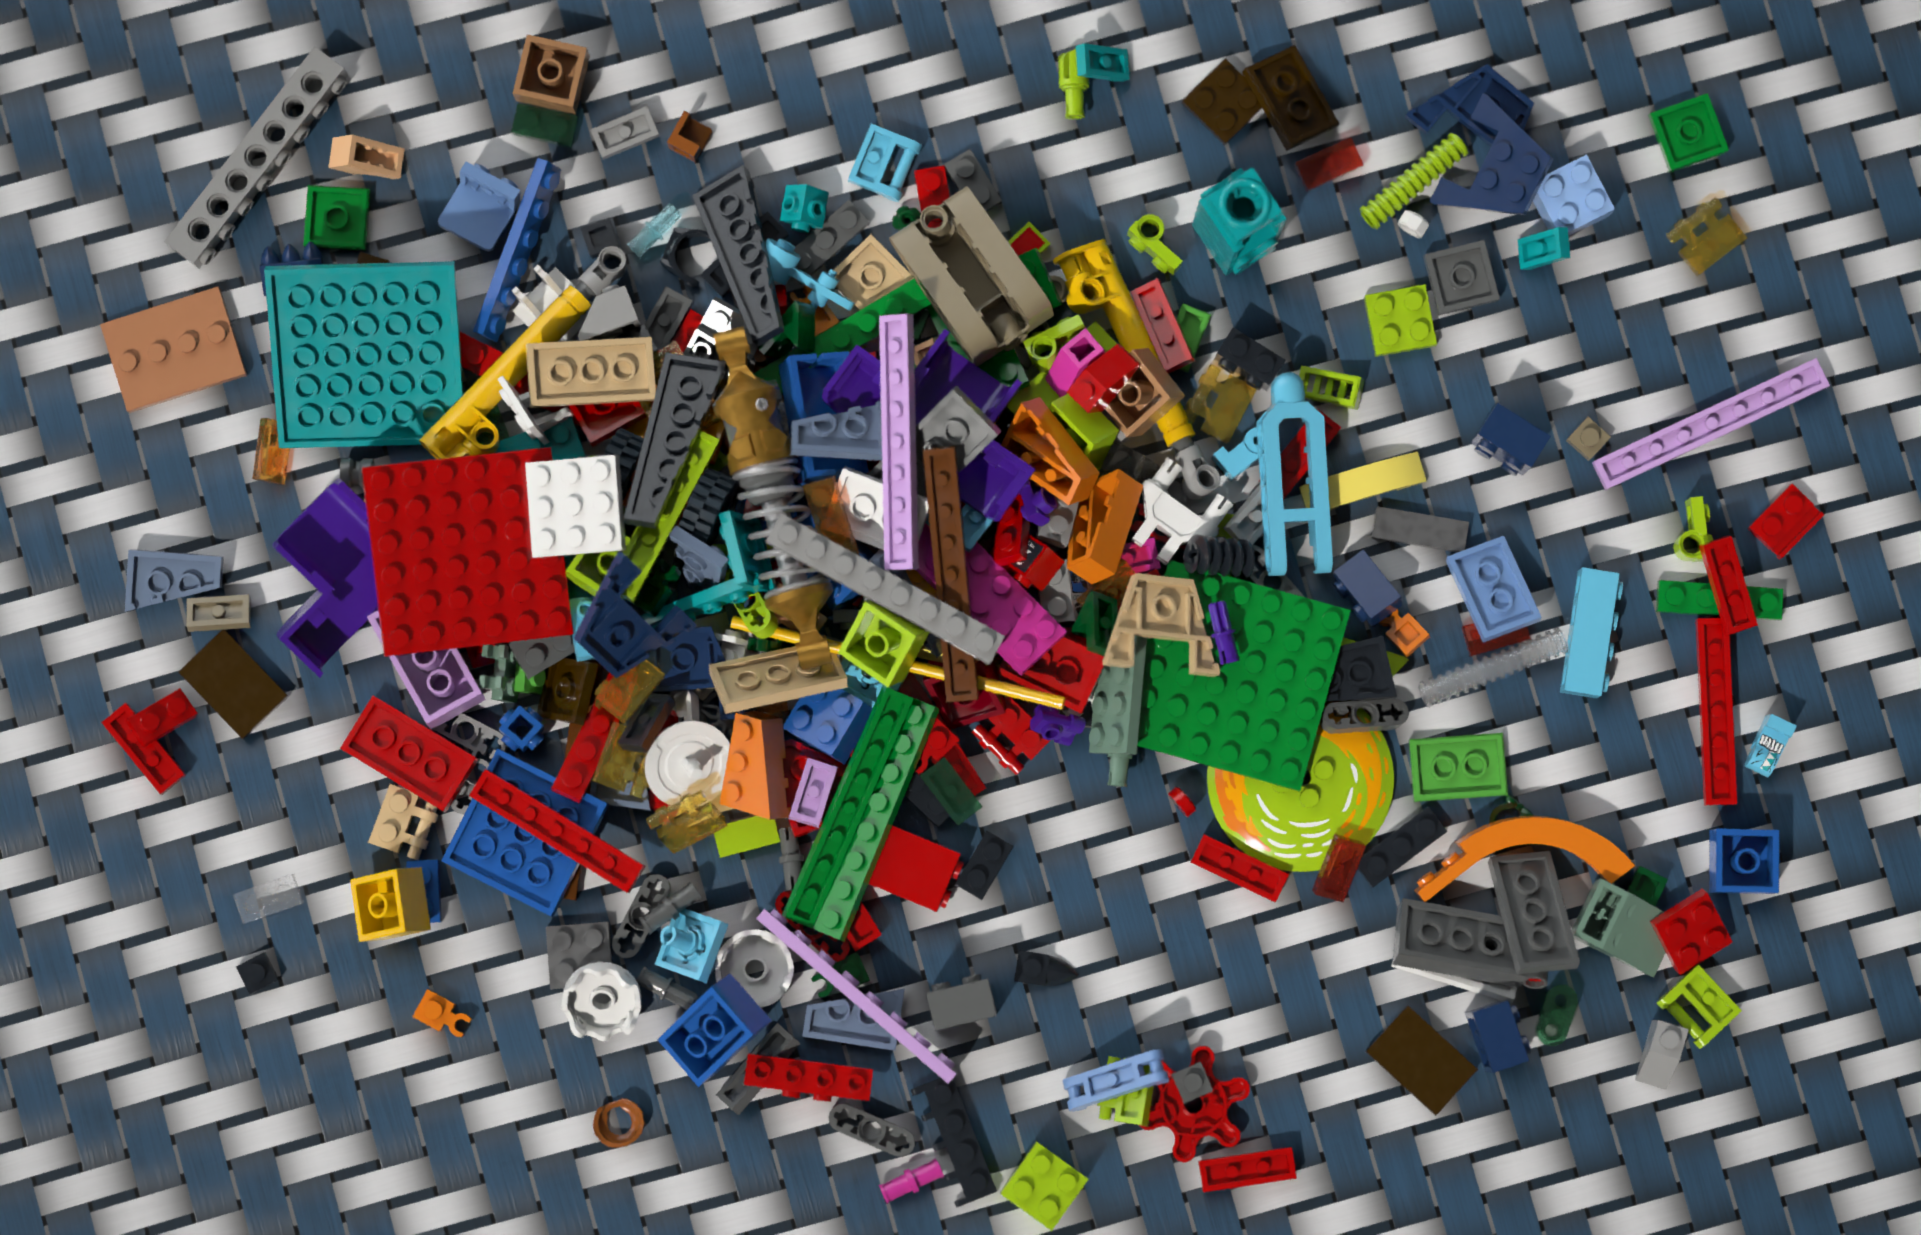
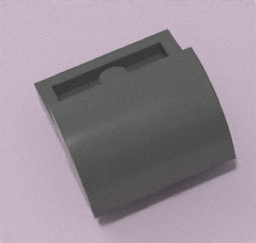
M715 297L700 325L695 330L683 355L720 361L713 334L744 326L751 352L747 354V367L753 361L759 346L752 341L740 310ZM728 365L724 375L726 380H728L730 372Z

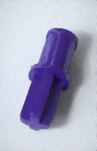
M1218 601L1209 604L1208 608L1214 634H1211L1212 638L1215 637L1220 665L1240 661L1234 638L1236 629L1232 630L1226 602Z

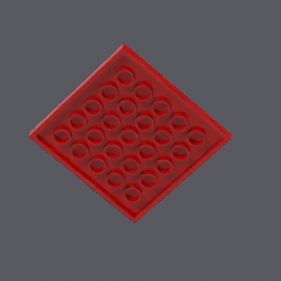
M551 447L361 468L384 657L573 635L564 555L532 558L525 463L553 461Z

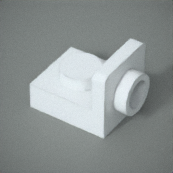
M728 629L725 630L724 635L714 633L717 641L722 642L721 650L726 661L752 655V651L747 650L748 640L743 639L744 633Z

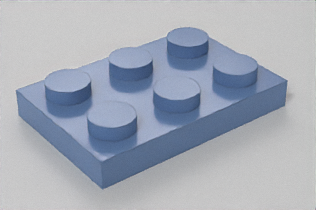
M1504 536L1447 556L1446 563L1483 643L1541 621L1542 616Z

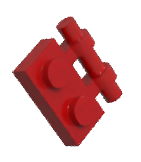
M1005 696L1006 712L988 718L994 726L987 731L979 723L972 730V733L980 740L978 744L984 749L988 748L999 759L998 763L1004 769L1008 767L1017 775L1025 767L1016 759L1017 756L1023 752L1032 760L1051 740H1045L1042 734L1032 731L1030 720L1033 717L1013 697ZM1001 733L1015 744L1009 751L996 739Z

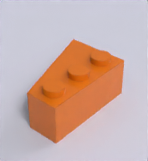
M1040 397L1020 403L1001 446L1033 467L1035 471L1030 479L1066 504L1071 505L1088 499L1100 472Z
M1120 469L1097 478L1088 499L1080 501L1068 543L1067 569L1090 584L1097 583L1116 574L1143 489L1141 483Z
M759 711L735 713L719 804L770 820L789 818L791 808H787L785 788H789L788 778H784L782 759L786 758L782 718Z

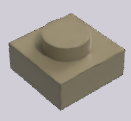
M1587 417L1566 441L1589 461L1611 436L1590 417Z

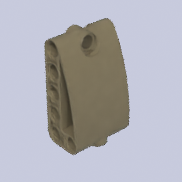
M967 186L943 201L939 206L931 205L926 207L918 220L889 237L891 244L969 360L976 367H979L1002 350L1010 351L1016 348L1027 338L1029 332L1054 316L1051 303L1043 290ZM940 219L943 221L942 225L938 228L928 227L931 220Z

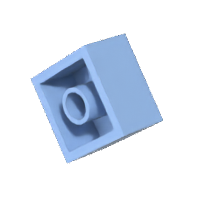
M1587 155L1546 174L1533 200L1547 229L1568 227V236L1609 217L1615 210Z

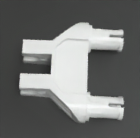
M1168 457L1165 458L1164 463L1153 478L1144 480L1142 483L1145 521L1131 540L1139 547H1142L1155 528L1168 536L1170 539L1156 557L1164 565H1167L1181 545H1186L1195 534L1216 537L1219 534L1217 526L1230 508L1233 507V504L1227 499L1221 509H1218V506L1225 497L1216 494L1204 514L1196 515L1168 495L1167 489L1179 472L1182 471V467L1176 463L1170 473H1167L1174 462Z

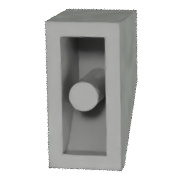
M1652 1020L1635 1080L1666 1090L1680 1061L1689 1029L1660 1020Z

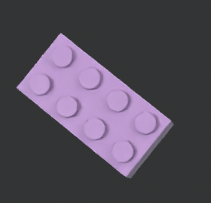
M376 611L367 616L382 643L379 614ZM457 648L389 656L423 719L431 730L486 700Z

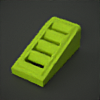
M1301 366L1299 376L1304 383L1305 399L1355 410L1359 409L1364 387V379L1362 377ZM1310 375L1316 376L1313 391L1307 392ZM1327 378L1325 394H1319L1322 380ZM1335 380L1340 381L1337 397L1332 396ZM1348 383L1353 384L1350 399H1345Z

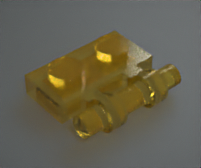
M1716 197L1707 204L1705 202L1696 207L1694 214L1686 220H1679L1674 224L1675 228L1666 234L1672 244L1681 238L1685 241L1687 246L1678 253L1697 277L1747 239L1746 235L1729 214L1720 221L1715 217L1714 213L1722 208L1721 202ZM1704 222L1709 229L1699 237H1696L1692 230Z
M1210 364L1207 372L1201 374L1198 380L1200 385L1193 398L1188 399L1185 405L1187 408L1185 413L1190 424L1194 423L1197 415L1205 418L1206 420L1201 430L1228 444L1256 389L1229 374L1225 384L1218 382L1216 379L1221 369ZM1210 391L1218 394L1212 409L1203 405Z
M613 722L592 781L624 792L627 782L630 781L633 783L629 795L641 799L645 787H649L644 767L647 753L623 750L617 742L627 726ZM638 754L643 756L638 772L634 773L632 768Z
M702 790L692 795L687 793L680 797V801L669 807L662 806L655 810V814L646 818L647 824L651 829L662 824L661 827L656 829L658 838L673 854L727 827L725 817L711 801L698 806L707 801ZM687 812L685 815H683V816H681V817H679V818H677V819H674L675 817H677V816H679V815H681V814Z

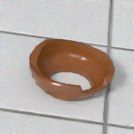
M625 1098L599 1107L593 1120L594 1134L600 1142L608 1147L619 1148L629 1146L637 1140L643 1131L645 1124L643 1111L636 1103ZM616 1107H621L622 1110L630 1115L632 1120L630 1130L622 1135L612 1133L607 1125V1113Z

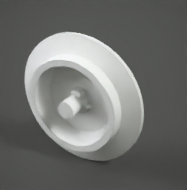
M689 720L667 727L656 737L646 754L645 776L650 789L661 801L677 808H695L711 802L722 792L730 743L720 730L706 722Z

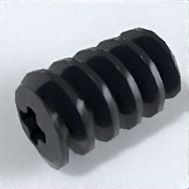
M1195 534L1187 542L1183 560L1184 566L1189 573H1193L1196 570L1198 574H1205L1208 570L1209 575L1219 573L1226 577L1229 574L1233 578H1237L1240 575L1242 579H1248L1254 569L1255 555L1251 543L1246 539L1215 538L1214 536Z

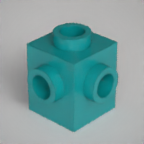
M808 184L786 185L780 221L792 225L791 230L802 233H809L811 228H823L829 192Z

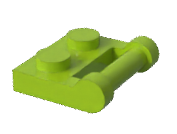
M1699 964L1694 966L1656 1002L1662 1010L1666 1008L1683 1028L1689 1029L1688 1033L1695 1039L1693 1043L1699 1049L1710 1042L1742 1011ZM1681 994L1710 1024L1705 1031L1675 1001Z

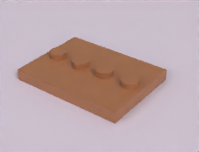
M219 287L100 324L128 413L247 376Z

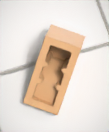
M356 135L334 137L332 139L329 168L354 175L364 174L400 179L405 148Z

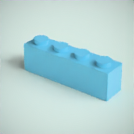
M1584 567L1578 570L1560 693L1599 698L1602 696V692H1607L1609 674L1605 673L1606 662H1611L1614 651V643H1610L1611 630L1615 631L1618 624V612H1614L1615 601L1621 599L1623 582L1619 581L1620 573Z

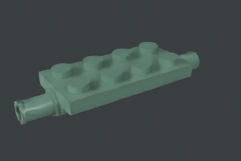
M1134 636L1133 667L1105 666L1095 686L1092 703V725L1089 734V753L1108 754L1107 757H1110L1109 779L1107 782L1109 786L1127 787L1129 759H1132V755L1137 753L1147 637Z

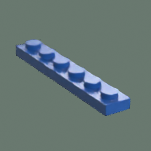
M537 158L473 332L495 342H498L500 334L504 331L508 312L516 300V296L511 290L515 287L518 288L520 280L527 270V261L532 248L538 241V232L543 219L548 214L553 192L560 182L562 169L540 158Z

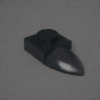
M1022 950L1018 952L1014 977L1016 982L1041 986H1057L1066 984L1078 977L1075 969L1060 958Z

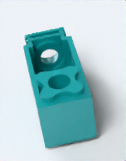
M1252 167L1245 172L1242 168L1236 170L1200 195L1201 199L1198 201L1192 226L1225 276L1231 272H1234L1235 275L1243 272L1276 249L1275 246L1279 243L1278 239L1287 218Z

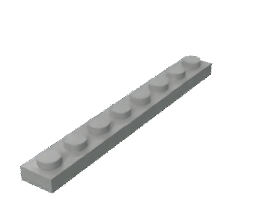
M782 513L765 542L988 665L991 663L1005 637Z

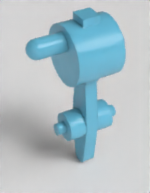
M770 238L766 240L765 244L774 281L786 285L792 276L810 287L812 290L807 299L811 301L810 305L815 310L818 306L824 308L830 299L851 311L855 303L834 290L839 282L835 277L836 271L832 269L828 273L822 271L817 280L796 267L801 257L794 252L796 248L794 245L779 238L778 242Z

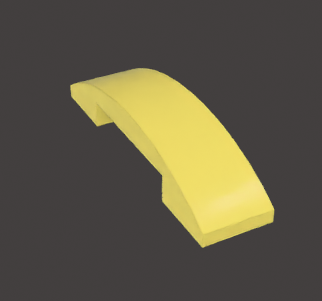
M1418 452L1389 458L1328 476L1330 510L1389 491L1400 490L1426 482ZM1309 484L1299 486L1305 508H1310Z

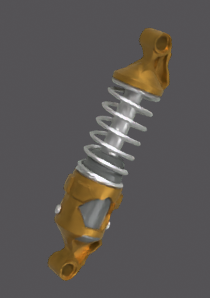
M744 326L713 334L719 359L726 362L730 372L727 385L712 406L715 417L723 420L730 445L729 454L727 455L730 474L733 475L732 478L739 481L740 487L745 490V493L739 494L737 498L740 500L747 499L753 505L762 506L763 508L746 513L742 517L748 520L765 516L768 528L749 534L748 538L754 540L769 536L781 513L791 518L790 512H804L792 519L799 523L806 519L812 510L806 506H788L801 499L806 492V489L796 486L794 481L801 472V469L795 467L798 459H796L798 456L791 455V438L785 435L779 413V402L782 401L780 388L753 375L747 367V354L751 352ZM805 526V527H807V528L813 530L814 532L817 531V529H815V528H813V527H811V526ZM774 547L755 554L753 558L756 560L776 557L778 568L762 573L758 578L765 580L781 576L783 587L767 592L764 596L766 599L764 602L766 609L791 620L800 631V640L798 643H795L802 671L833 663L826 635L821 636L817 631L819 611L833 592L832 583H829L830 579L824 577L825 575L822 573L807 579L806 572L818 571L809 566H804V563Z

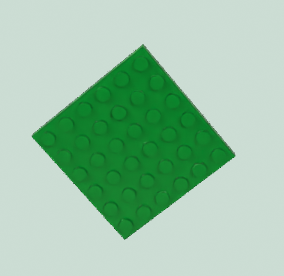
M1169 560L1165 573L1166 577L1194 580L1205 617L1202 621L1207 636L1211 638L1213 645L1211 652L1215 664L1218 663L1220 675L1210 677L1189 674V642L1147 638L1137 746L1300 792L1351 610L1237 578L1225 577L1219 573L1209 575L1208 570L1205 574H1198L1196 570L1193 573H1189L1183 563ZM1218 601H1225L1227 604L1232 630L1236 629L1234 638L1240 661L1220 665L1215 637L1212 638L1211 634H1214L1208 608L1209 604Z

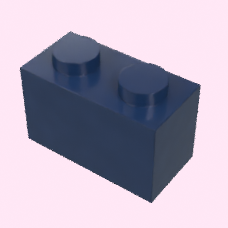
M1364 549L1333 571L1336 581L1333 583V586L1343 599L1348 596L1353 602L1352 610L1361 622L1367 620L1374 627L1402 606L1401 595Z

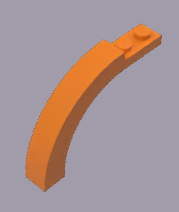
M1518 816L1483 825L1457 840L1455 843L1462 850V853L1459 855L1456 852L1452 853L1441 862L1444 866L1435 874L1430 871L1416 882L1419 886L1414 889V892L1423 902H1426L1485 856L1506 847L1522 844H1544L1567 850L1584 860L1603 880L1611 884L1635 865L1612 842L1584 826L1547 816Z

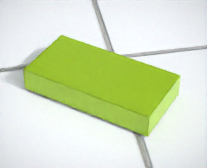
M754 816L712 827L720 858L780 843L775 819L770 820Z

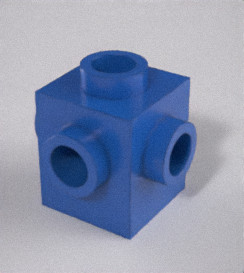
M519 705L515 711L512 708L509 709L499 721L502 725L499 728L500 733L503 735L501 741L513 752L518 748L523 753L528 748L533 751L545 737L541 734L544 731V726L540 723L543 718L530 707L525 710ZM520 726L528 728V734L524 737H520L516 733Z

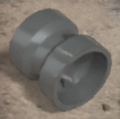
M342 458L340 462V479L350 489L354 485L361 486L364 489L361 468L375 466L374 459L363 458L361 461L355 462L352 458Z

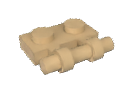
M390 784L368 843L399 853L403 842L411 845L407 857L419 860L422 849L426 850L429 841L426 839L432 822L436 823L438 814H436L438 808L429 802L426 803L424 809L416 807L419 796L409 790ZM416 816L421 819L413 836L408 834L407 831L412 817Z

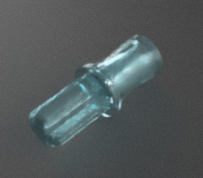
M668 204L649 223L645 222L646 226L627 243V246L641 258L659 239L661 241L664 239L662 236L681 218V213L674 205Z

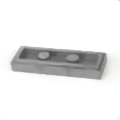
M1377 506L1371 538L1458 553L1465 550L1469 522Z

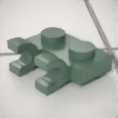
M497 643L496 646L490 644L483 645L482 657L495 659L493 677L480 675L479 688L492 690L491 700L517 703L520 693L514 691L517 661L506 643Z

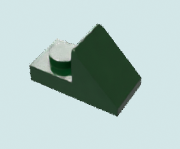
M795 300L782 316L785 331L758 347L764 355L778 359L787 355L792 350L793 344L799 349L814 352L815 308L810 304Z
M1091 591L1088 594L1071 631L1075 635L1086 638L1088 651L1105 656L1118 617L1117 599L1096 591Z

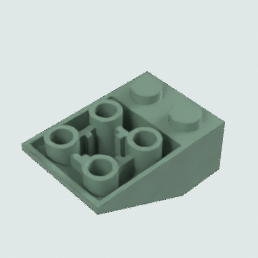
M1603 879L1595 880L1571 929L1573 938L1653 978L1666 953L1650 923L1652 919L1664 912Z

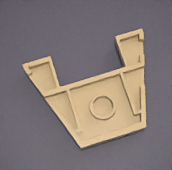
M1139 573L1132 575L1103 659V666L1133 667L1134 636L1189 642V674L1210 677L1220 675L1218 663L1215 664L1211 652L1213 648L1212 641L1207 636L1202 621L1205 617L1194 580Z

